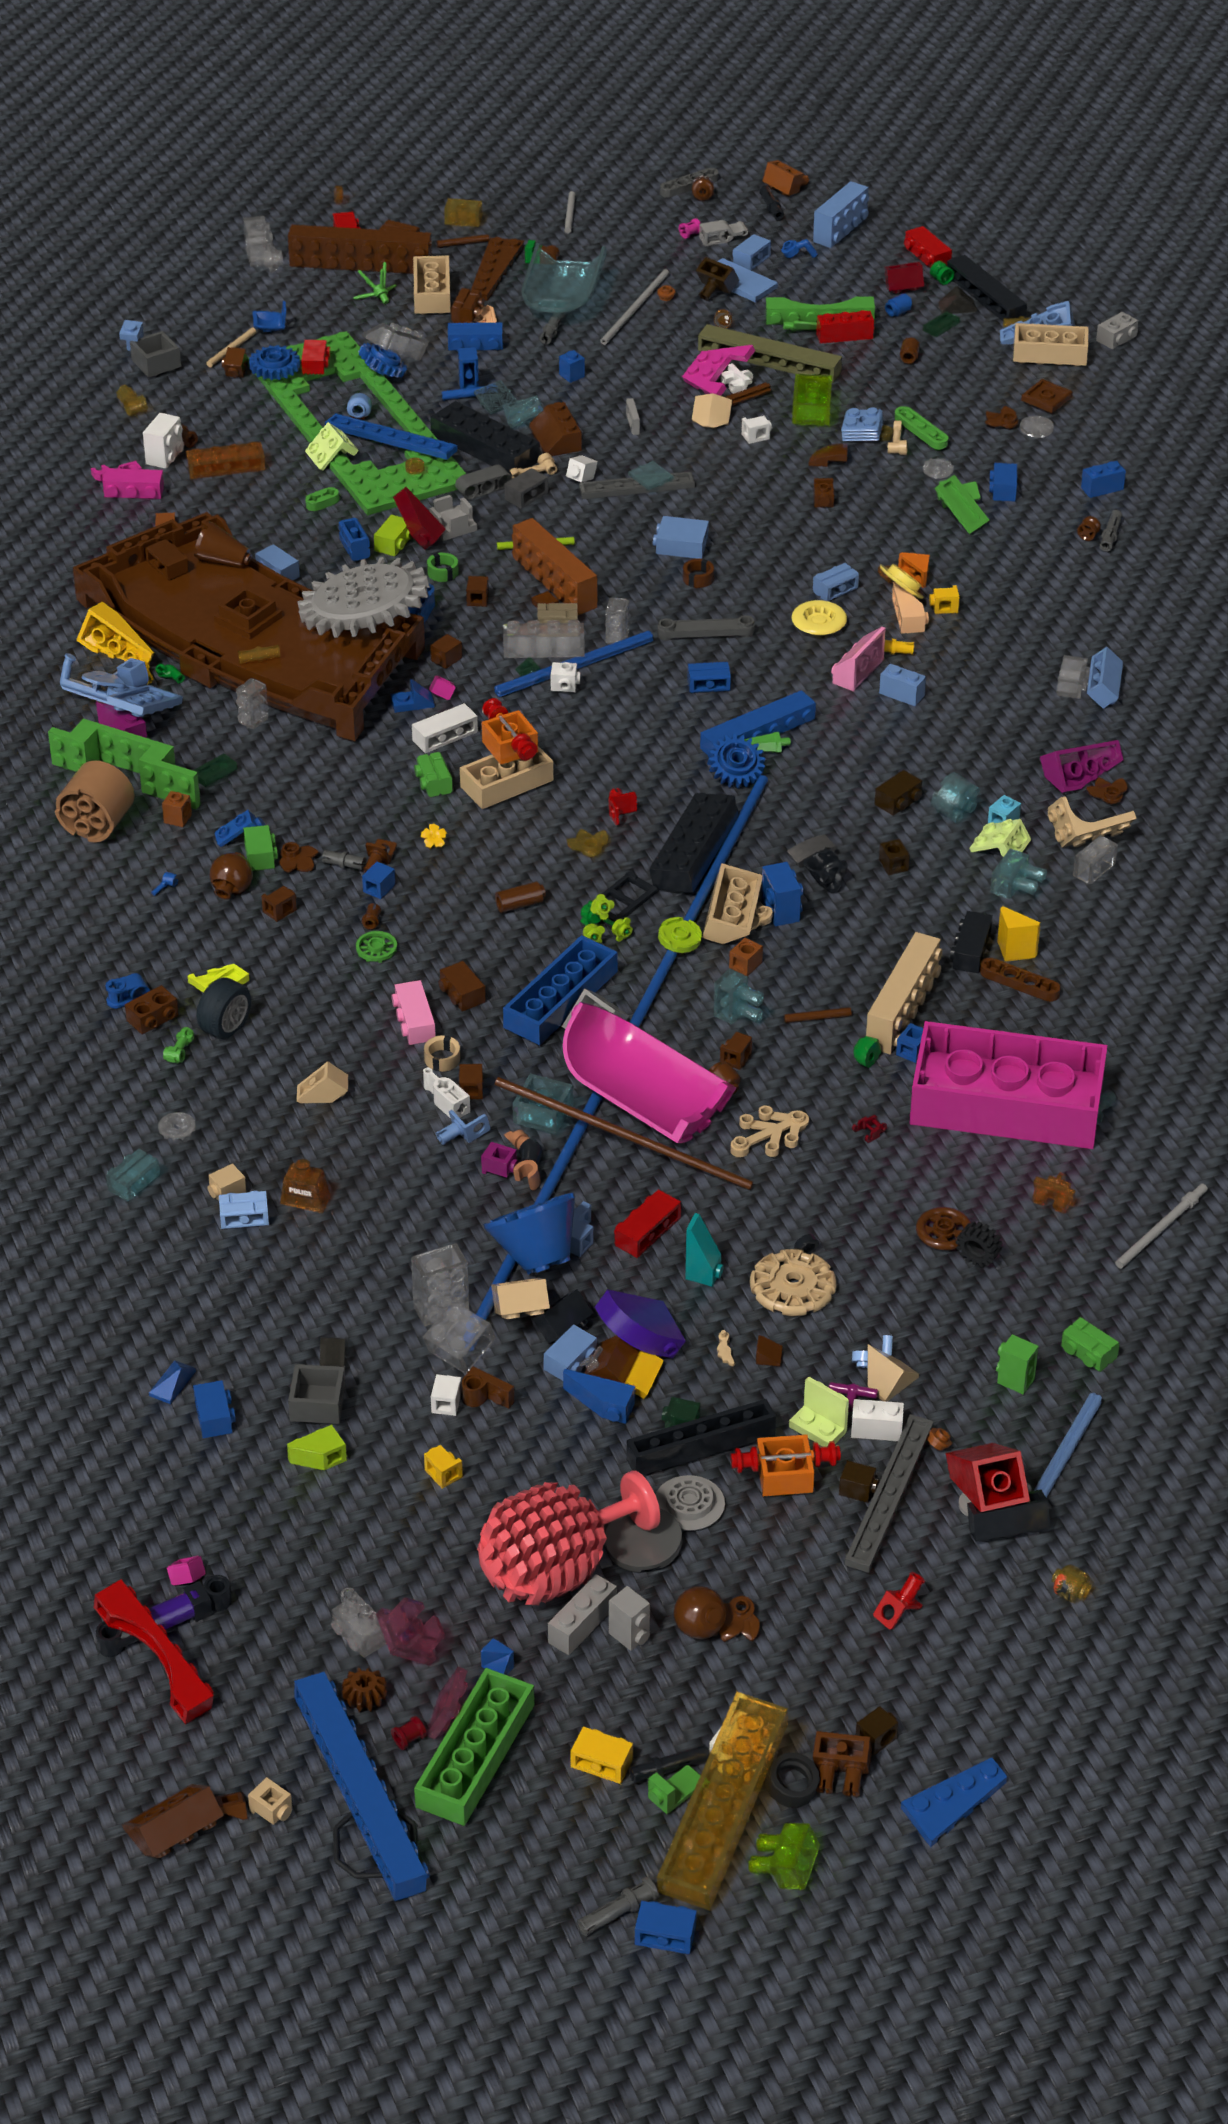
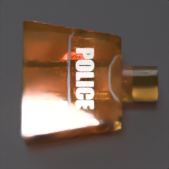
M300 1159L290 1165L284 1177L280 1204L323 1213L330 1199L324 1171L319 1168L310 1167L308 1160Z

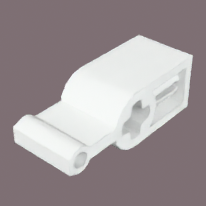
M431 1068L423 1069L424 1088L434 1094V1103L448 1117H450V1110H453L459 1118L470 1113V1096L449 1078L437 1077Z

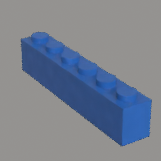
M802 690L701 732L700 749L708 755L712 744H716L718 738L724 740L725 735L732 739L733 734H736L737 739L744 735V739L773 732L781 734L814 720L816 702Z

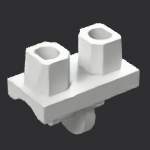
M729 364L727 371L722 372L720 375L721 383L729 384V389L733 394L746 390L747 385H750L753 379L751 371H740L734 364Z

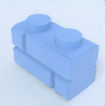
M266 1191L219 1195L221 1229L269 1225Z

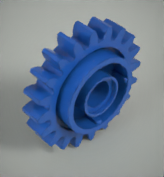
M363 343L358 351V355L361 356V359L365 360V364L381 375L402 378L407 370V366L401 361L399 355L383 345Z
M269 345V347H262L261 351L256 350V353L251 354V357H249L250 370H252V374H257V377L263 376L264 380L266 378L270 380L288 378V375L293 376L294 372H298L300 356L297 355V351L293 352V348L286 349V346Z
M733 734L732 739L725 735L724 740L718 738L717 743L712 744L707 765H710L709 771L715 772L714 779L721 777V784L728 781V786L731 787L735 783L738 789L741 783L745 787H748L749 781L755 784L756 779L762 775L765 768V757H762L763 750H757L759 744L751 745V738L748 741H744V735L740 739H737L736 734Z

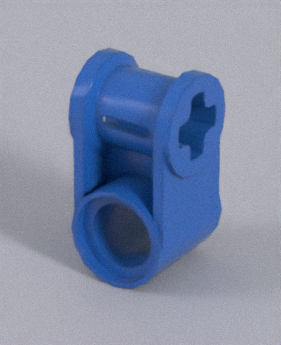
M137 973L111 979L105 985L108 992L107 1005L116 1009L124 1007L126 1003L150 991L142 976Z

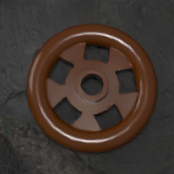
M937 1207L924 1212L918 1218L916 1232L920 1240L931 1248L954 1250L957 1249L956 1240L962 1231L956 1230V1225H962L964 1229L971 1221L959 1210L949 1207ZM932 1221L935 1223L933 1224V1227H930L926 1225L927 1222ZM932 1233H934V1235L937 1236V1237H939V1238L935 1239V1238L931 1237L930 1235H931ZM953 1236L956 1237V1239L954 1240H947L948 1238H951Z

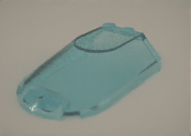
M536 243L522 285V298L529 307L546 313L567 312L585 305L593 296L607 255L606 246H602L600 255L592 262L554 260L541 249L540 243Z

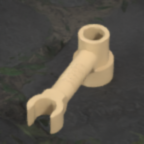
M902 420L894 421L893 442H888V454L899 453V455H907V440H900Z
M543 453L538 458L539 465L525 469L512 468L510 472L514 475L512 478L531 468L538 472L546 471L549 475H553L557 472L558 468L554 463L553 457L549 453Z

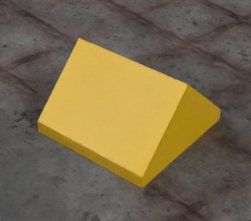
M1002 906L1000 908L997 942L1004 961L1035 958L1038 953L1041 923Z

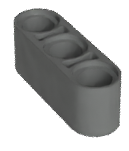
M494 465L460 476L455 482V487L466 499L470 500L505 489L504 484L513 478L502 465Z

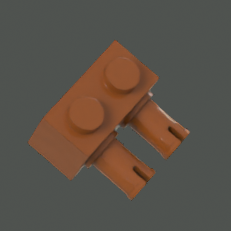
M775 160L767 163L763 182L772 189L782 191L783 195L791 196L792 194L799 193L801 185L808 184L809 177L789 165Z

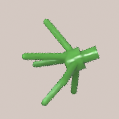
M386 262L383 263V269L380 270V284L375 285L361 270H358V273L373 288L374 292L354 296V300L376 296L382 300L383 304L389 303L388 291L395 288L396 284L385 287Z

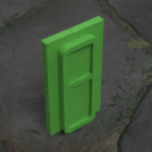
M955 475L944 480L943 483L934 488L969 534L981 528V526L989 521L988 517Z

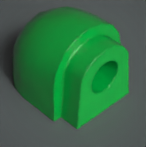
M868 1036L860 1038L853 1048V1055L856 1061L868 1068L874 1065L879 1058V1054L882 1052L879 1039Z

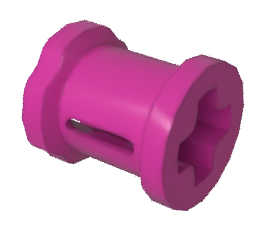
M695 218L686 224H679L680 235L686 239L694 233L698 234L700 221Z

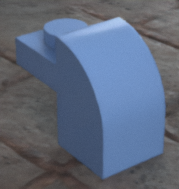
M130 658L119 665L117 672L113 673L125 685L135 687L147 685L149 680L145 662Z
M584 1201L577 1208H574L570 1253L579 1257L593 1244V1226L589 1225L591 1222V1204Z

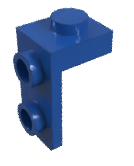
M246 810L215 832L217 844L222 847L244 832L243 828L263 826L265 823L260 817L256 818L249 810Z

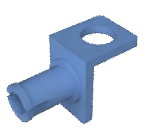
M450 1110L449 1115L452 1124L437 1131L436 1137L442 1145H445L458 1135L463 1136L470 1143L490 1131L491 1128L486 1114L465 1125L457 1114ZM483 1123V1127L479 1131L473 1132L477 1124Z

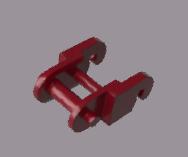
M872 1115L869 1118L865 1116L858 1120L857 1125L853 1124L852 1130L858 1132L861 1129L869 1128L871 1133L870 1136H865V1141L870 1143L880 1137V1134L886 1130L887 1124L878 1122L876 1115Z

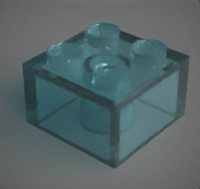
M529 1074L523 1087L571 1107L573 1106L572 1084ZM517 1095L513 1102V1123L548 1133L557 1134L567 1116L564 1113L520 1095Z

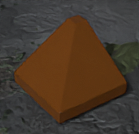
M242 1792L215 1797L222 1813L242 1820L248 1819Z

